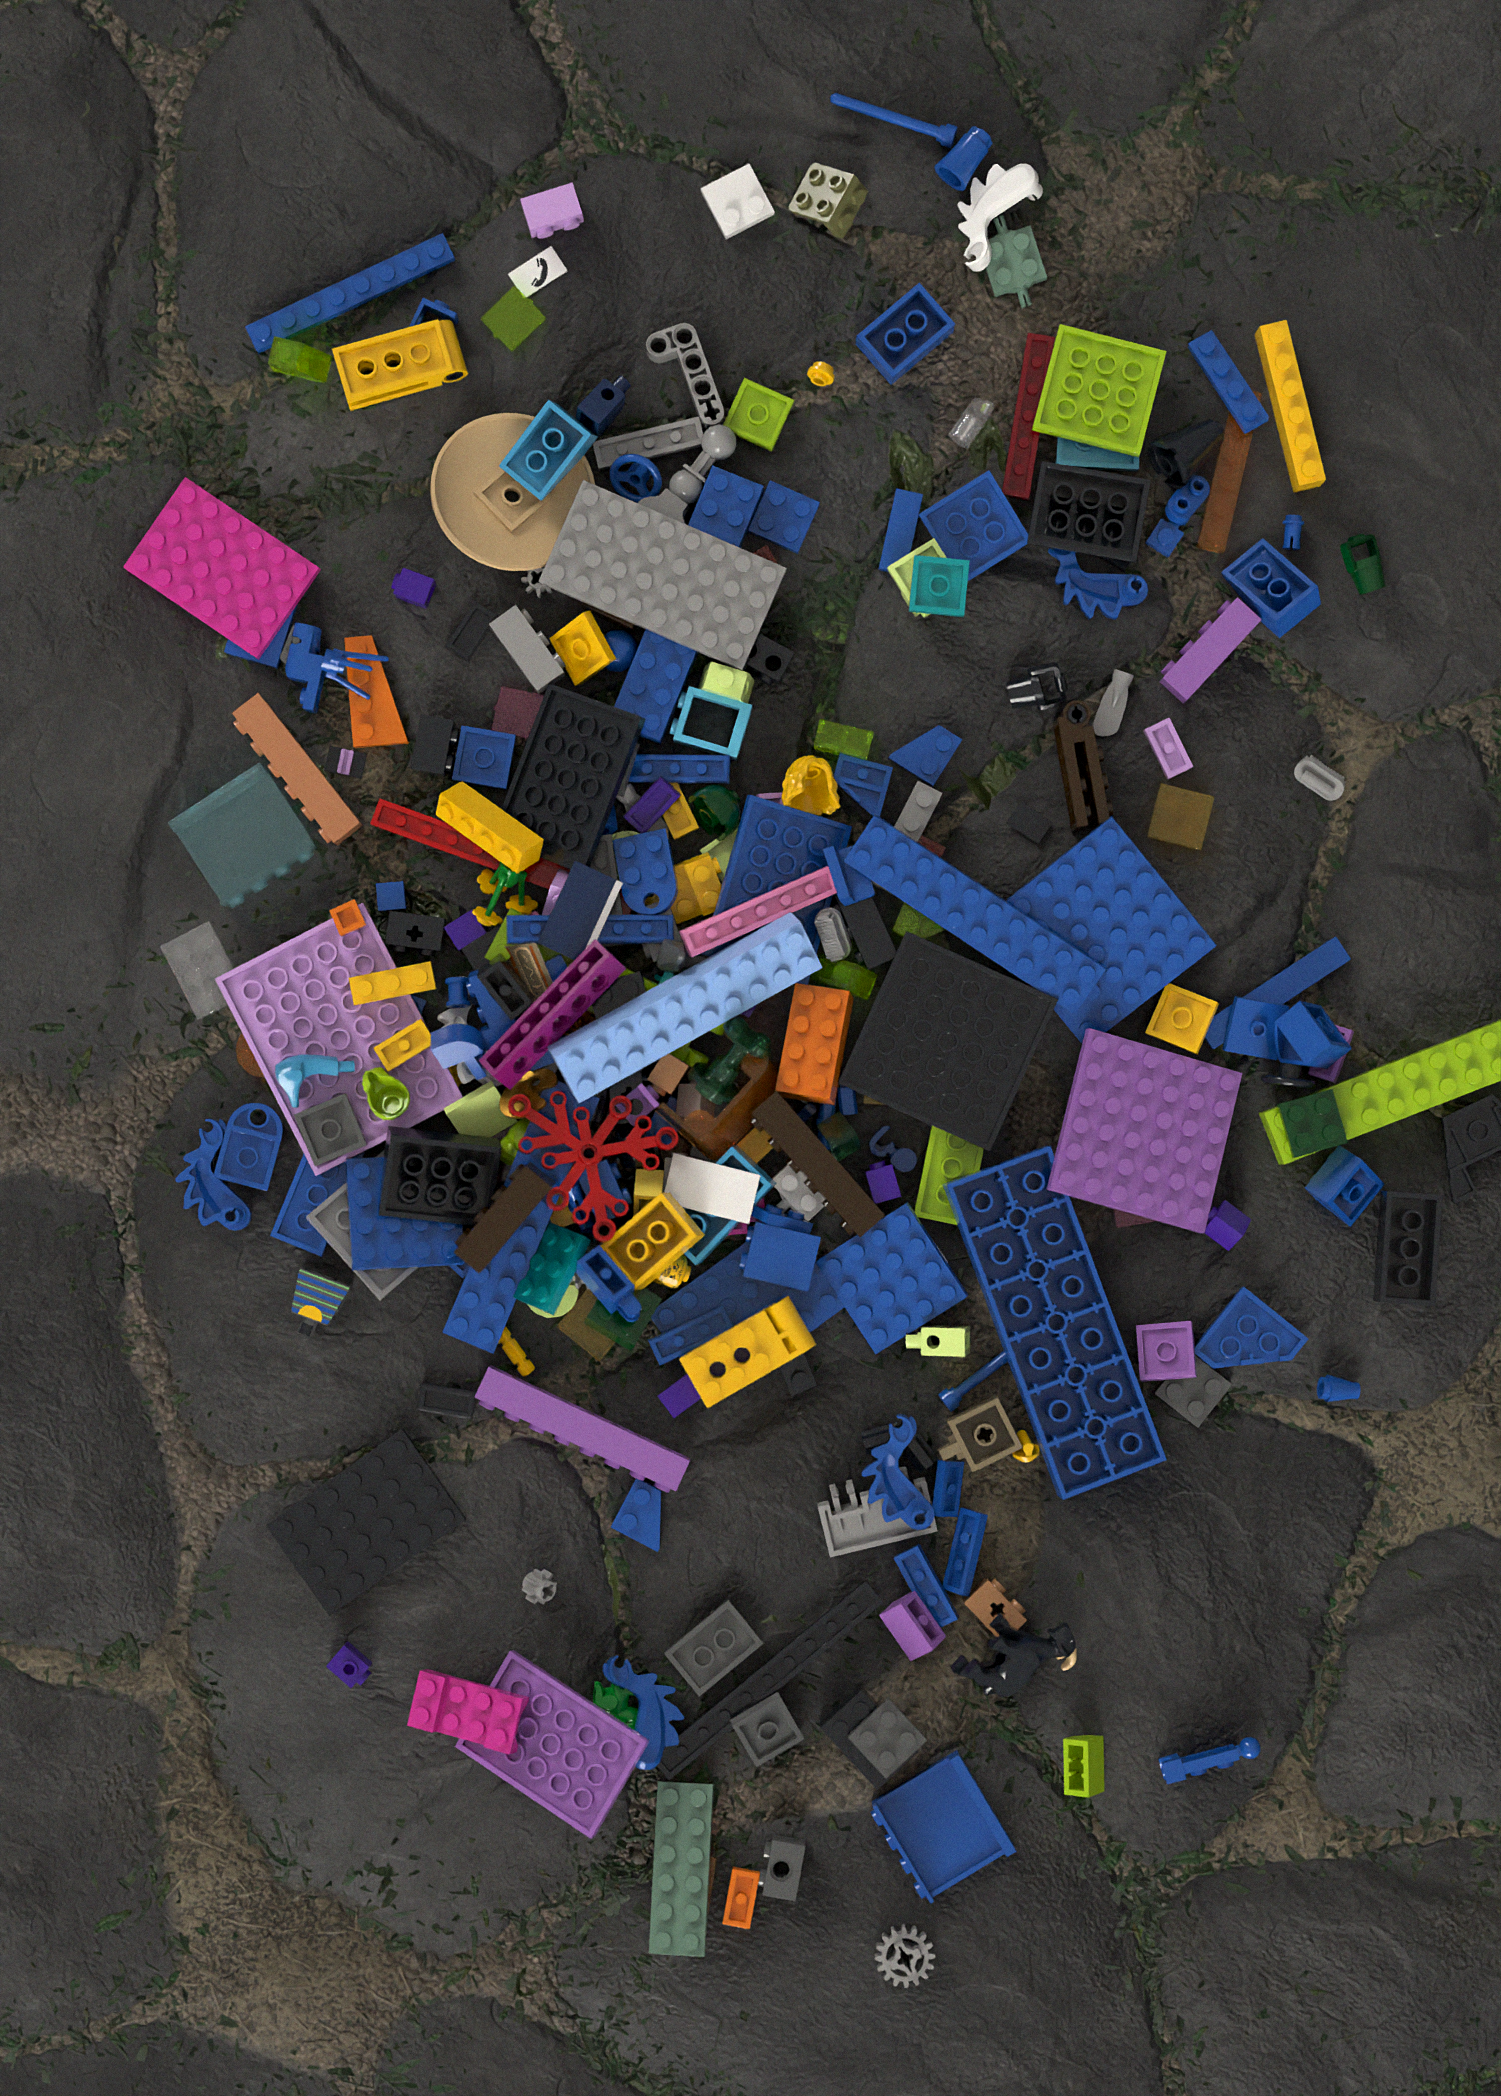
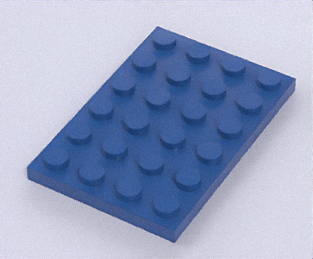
M747 795L713 916L828 866L823 849L834 846L837 851L845 849L852 826L753 795ZM833 895L792 913L801 922L816 954L821 939L814 924L815 916L820 910L830 908ZM766 925L707 950L702 955L710 957ZM810 975L796 983L808 985Z
M745 1242L661 1303L651 1319L660 1332L664 1333L724 1305L733 1326L771 1304L789 1296L807 1329L811 1332L843 1309L844 1305L816 1263L814 1264L808 1292L743 1276L744 1270L739 1269L742 1253L748 1254L750 1243Z

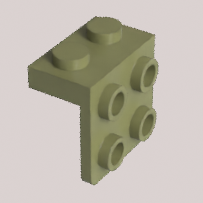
M813 163L789 204V210L794 214L822 222L835 237L843 239L869 191L854 174Z

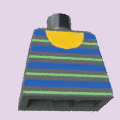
M305 1267L300 1268L291 1309L292 1313L302 1316L297 1332L313 1337L318 1323L326 1326L331 1325L352 1290L353 1285Z

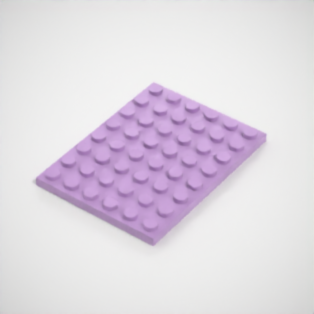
M364 903L358 906L367 926L341 937L332 918L215 978L315 1176L345 1162L346 1159H351L386 1141L388 1126L411 1128L444 1111L445 1107L463 1097L449 1068L443 1069L432 1053L431 1046L390 1072L386 1070L373 1049L419 1019H422L424 1023L425 1021L411 994L354 1005L349 983L350 977L397 968ZM297 1055H324L337 1057L338 1061H354L355 1072H338V1076L312 1074L305 1077L299 1090V1107L293 1108L286 1092L276 1079L275 1064ZM382 1067L389 1076L398 1079L406 1086L411 1100L404 1114L394 1120H383L375 1116L370 1109L367 1093L362 1085L363 1075L367 1070ZM346 1093L368 1145L321 1165L314 1166L294 1114Z

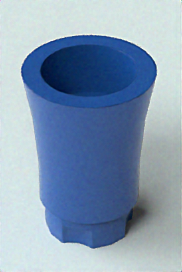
M972 126L950 152L935 165V171L938 176L952 188L960 191L965 190L973 173L993 144L991 137L983 129Z

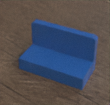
M834 846L823 849L840 902L844 906H848L874 896L875 890L871 879L844 862L853 846L839 851Z

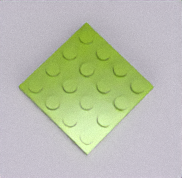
M1060 324L1032 430L1139 458L1166 351Z

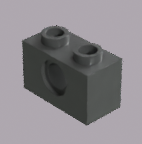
M772 1834L771 1842L766 1841L763 1858L768 1859L766 1870H760L758 1886L763 1887V1896L796 1901L805 1852V1840ZM779 1861H784L789 1865L787 1871L779 1873L774 1870L773 1866Z

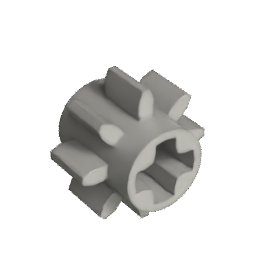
M543 568L526 570L528 576L521 578L522 583H529V586L526 588L527 594L535 591L538 598H541V593L544 591L552 593L550 587L540 583L534 585L533 577L537 576L540 578L544 570Z
M534 1569V1572L528 1573L523 1580L522 1591L527 1593L525 1599L533 1604H536L537 1601L545 1604L546 1601L551 1600L556 1593L557 1582L552 1580L553 1574L545 1569L542 1572Z

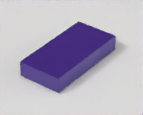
M660 776L623 817L640 833H646L681 794L667 780Z

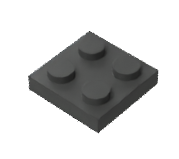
M346 1093L294 1114L314 1166L321 1165L368 1145Z
M1195 1355L1196 1378L1163 1380L1153 1393L1198 1428L1232 1384Z
M778 1692L730 1720L756 1767L804 1739Z
M889 1697L847 1735L851 1742L886 1779L927 1741V1738Z

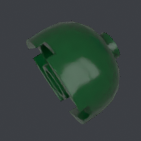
M709 785L699 789L689 797L688 803L693 802L695 807L691 812L698 824L708 835L711 836L715 833L719 836L716 840L722 841L737 829L742 811L740 807L741 800L735 791L728 790L719 785Z

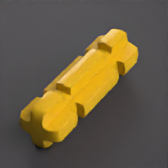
M505 1327L499 1343H502L504 1352L514 1365L517 1364V1370L525 1377L534 1371L535 1366L530 1359L527 1360L525 1358L527 1355L515 1338L512 1339L510 1337L512 1334Z

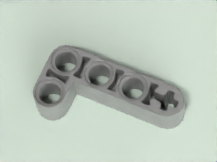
M681 323L651 334L646 342L649 359L655 363H664L678 358L701 425L706 430L713 425H723L724 409L694 327L687 323ZM689 334L692 337L689 343L682 344L678 342L677 338L679 335ZM659 342L666 346V349L661 353H655L651 349L655 343ZM696 359L700 361L701 366L698 369L692 370L686 364L689 360ZM699 385H707L710 388V392L706 395H699L695 389ZM711 403L713 414H716V420H711L708 417L706 405Z

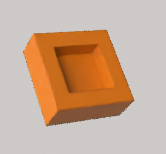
M355 899L329 910L341 937L367 926Z

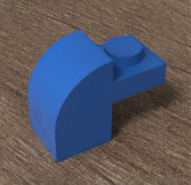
M452 1024L431 1032V1051L443 1069L464 1061L476 1080L487 1076V1069L479 1062L486 1053L484 1050L483 1034L479 1030L465 1024Z

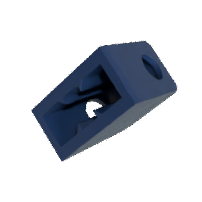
M620 375L612 383L607 379H603L577 407L576 419L598 436L595 441L599 440L624 408L625 392L631 385Z

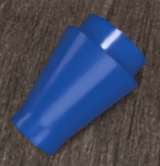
M1331 1375L1320 1377L1318 1380L1317 1396L1319 1399H1324L1325 1402L1358 1399L1360 1396L1361 1388L1357 1382H1351Z

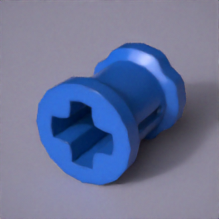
M468 977L445 979V984L448 985L449 1001L446 1002L447 1008L471 1007L466 982L469 981Z

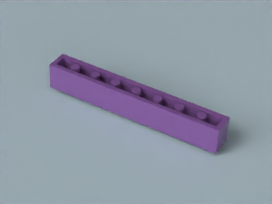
M492 1365L488 1367L475 1395V1398L480 1400L479 1405L492 1411L495 1407L505 1411L503 1416L515 1422H519L522 1419L530 1423V1429L544 1434L546 1430L555 1435L554 1440L569 1446L570 1442L580 1446L579 1451L590 1457H594L597 1454L605 1458V1464L619 1469L621 1465L630 1470L629 1475L644 1481L645 1477L655 1481L654 1486L668 1493L670 1489L677 1490L691 1459Z

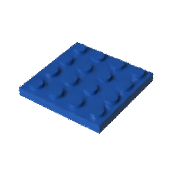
M384 1157L346 1159L352 1270L463 1265L465 1263L454 1253L458 1247L454 1242L462 1234V1224L379 1215Z
M908 1202L879 1220L862 1237L855 1235L815 1261L875 1354L906 1336V1333H911L968 1297V1293Z

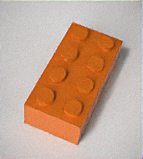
M795 983L775 1089L781 1097L835 1105L854 1001L850 991Z

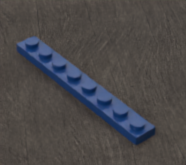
M443 233L255 321L245 326L259 354L455 261L454 255Z

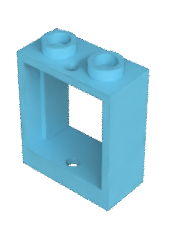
M689 686L687 693L682 692L679 699L678 708L682 709L679 719L674 718L670 734L674 735V743L715 755H730L732 760L737 761L751 715L752 705ZM694 697L739 710L728 748L683 735Z

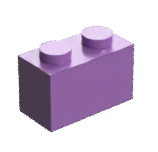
M915 1591L892 1602L879 1615L910 1661L934 1650L946 1637Z

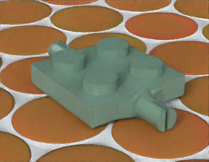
M1004 215L999 216L1002 227L998 217L993 219L998 234L989 239L992 256L986 271L995 297L1006 293H1017L1021 308H1025L1024 297L1027 306L1032 305L1027 289L1036 283L1047 280V275L1031 226L1008 231Z

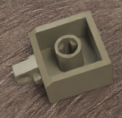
M994 1395L946 1419L953 1434L947 1437L950 1443L937 1450L943 1461L955 1455L958 1460L965 1458L971 1471L974 1472L1023 1447L998 1397ZM982 1427L986 1430L991 1429L987 1440H984L982 1437L977 1438V1435L980 1434L979 1429Z

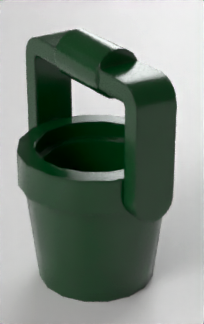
M1358 534L1349 537L1347 542L1340 545L1346 570L1350 573L1359 595L1386 587L1381 563L1382 557L1373 534L1366 536ZM1366 543L1370 557L1355 562L1351 548Z

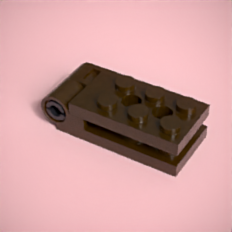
M1079 700L1069 702L1053 723L1071 832L1083 831L1088 826L1089 820H1092L1093 829H1095L1109 817L1113 816L1111 800H1106L1105 790L1109 788L1107 774L1102 773L1100 767L1101 762H1104L1103 750L1101 745L1097 746L1094 727L1089 725L1091 718L1090 708L1085 702ZM1076 748H1079L1083 777L1079 776L1075 753ZM1084 793H1087L1089 804H1084Z

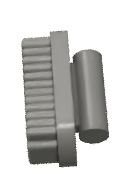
M1313 755L1310 757L1305 756L1295 767V778L1324 799L1333 801L1340 798L1343 794L1346 783L1345 777L1326 765L1324 766Z
M834 908L820 910L815 916L814 924L821 939L826 958L831 959V962L842 960L852 950V944L842 915Z

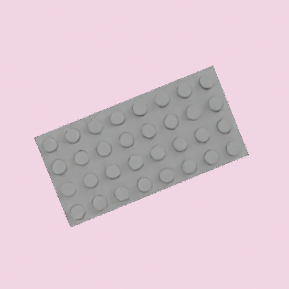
M583 480L541 574L539 583L743 671L787 568Z

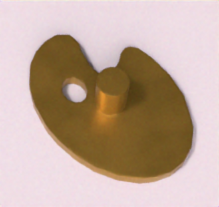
M539 1068L534 1071H528L511 1090L508 1088L504 1090L499 1102L501 1112L508 1118L520 1119L512 1116L508 1110L509 1100L516 1094L527 1096L531 1102V1108L539 1112L547 1105V1102L540 1097V1093L545 1089L555 1087L559 1081L558 1077L549 1069ZM540 1080L538 1085L533 1086L535 1081ZM520 1102L514 1105V1109L518 1112L523 1111L525 1108Z

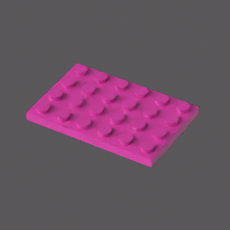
M186 477L123 566L124 569L258 660L321 571L318 566Z

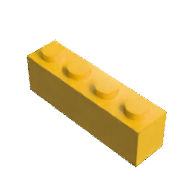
M461 781L440 793L436 815L518 874L539 861L544 839L466 783Z

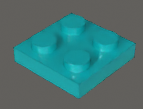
M914 555L909 612L964 617L970 560Z

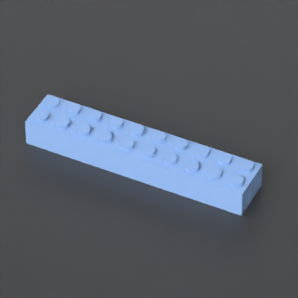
M789 912L549 1045L547 1048L571 1093L578 1103H581L822 968V965L801 922Z

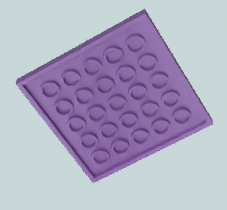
M1091 1028L1086 1029L1047 1190L1194 1232L1205 1233L1242 1073Z

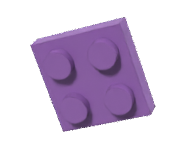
M1192 1321L1136 1325L1141 1382L1197 1377Z

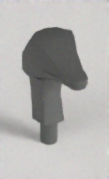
M664 939L658 951L657 966L665 972L677 975L682 970H686L708 958V956L698 954L694 957H689L684 942Z

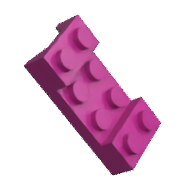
M429 1669L420 1670L407 1726L432 1733H443L482 1744L488 1749L513 1754L518 1749L516 1733L520 1716L528 1704L529 1697Z

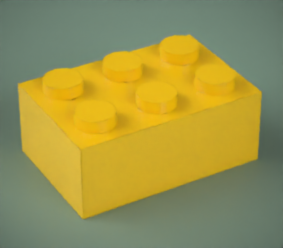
M661 1192L621 1227L610 1241L604 1242L601 1247L634 1284V1290H640L649 1285L705 1234L670 1192Z

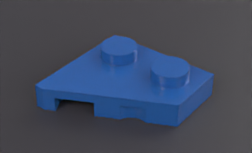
M840 753L834 779L838 786L872 817L874 814L880 817L893 767Z
M636 1478L611 1528L658 1552L660 1549L661 1490L646 1481Z

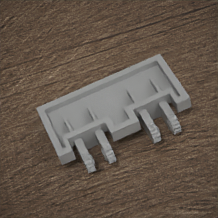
M906 1466L901 1467L900 1470L909 1479ZM925 1477L914 1479L916 1488L931 1503ZM847 1480L845 1485L851 1503L840 1505L839 1492L835 1484L829 1485L835 1511H831L828 1500L817 1503L830 1557L938 1531L935 1518L929 1527L922 1530L912 1529L901 1518L888 1523L885 1522L882 1516L884 1498L868 1504L869 1490L860 1492L862 1504L858 1505L852 1480Z

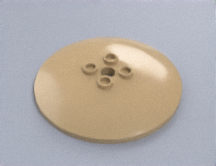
M518 413L492 414L464 425L442 447L435 461L431 476L430 493L432 507L445 535L460 551L470 558L489 567L501 570L526 571L545 567L582 481L585 480L595 485L593 473L585 455L542 501L499 467L500 463L535 418L530 415ZM508 491H514L519 495L520 499L517 502H509L504 494Z

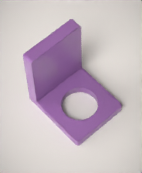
M641 1083L626 1096L629 1100L638 1099L643 1104V1110L640 1114H629L626 1119L634 1126L637 1117L649 1114L659 1105L656 1101L659 1096L650 1085L644 1087ZM622 1104L616 1105L621 1113L625 1111V1107Z

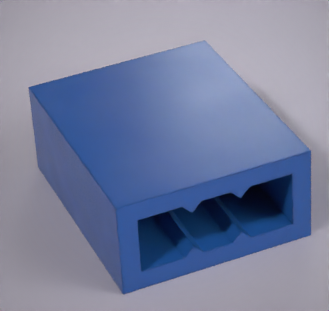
M756 1221L754 1227L749 1226L745 1242H749L750 1247L748 1254L742 1253L739 1269L744 1270L743 1276L808 1292L821 1237Z

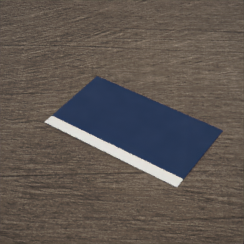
M574 861L538 943L575 960L594 939H598L623 883Z

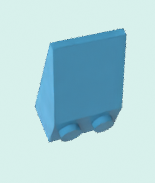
M548 400L500 463L499 467L542 501L582 459L598 436L556 402Z

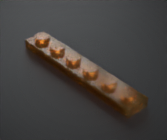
M1253 391L1260 402L1262 393ZM1230 411L1228 412L1224 429V442L1220 446L1196 547L1221 554L1225 552L1253 430L1244 434Z

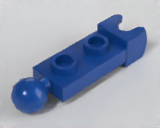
M1246 1737L1237 1746L1229 1744L1180 1757L1175 1753L1160 1757L1158 1760L1164 1780H1166L1167 1784L1186 1780L1185 1774L1188 1773L1191 1776H1197L1206 1773L1207 1768L1217 1766L1219 1769L1233 1766V1761L1240 1760V1756L1254 1759L1259 1755L1261 1746L1257 1739Z

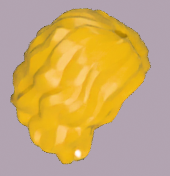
M808 755L797 759L791 764L782 784L781 800L783 805L817 816L822 814L831 815L840 808V797L837 794L838 784L833 777L829 763L825 759Z

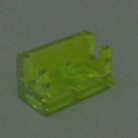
M820 719L813 749L837 755L841 753L867 760L874 731Z

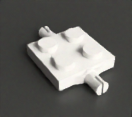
M839 1146L831 1153L838 1162L846 1156ZM786 1165L772 1178L777 1183L774 1187L779 1191L782 1199L776 1206L782 1208L783 1213L791 1208L805 1214L804 1219L809 1221L824 1207L822 1202L825 1199L819 1192L814 1195L803 1183L807 1178L801 1171L796 1174Z

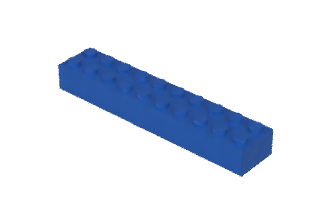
M712 465L688 526L741 548L762 498L764 486ZM645 630L614 707L645 718L640 737L661 745L698 652L649 630Z

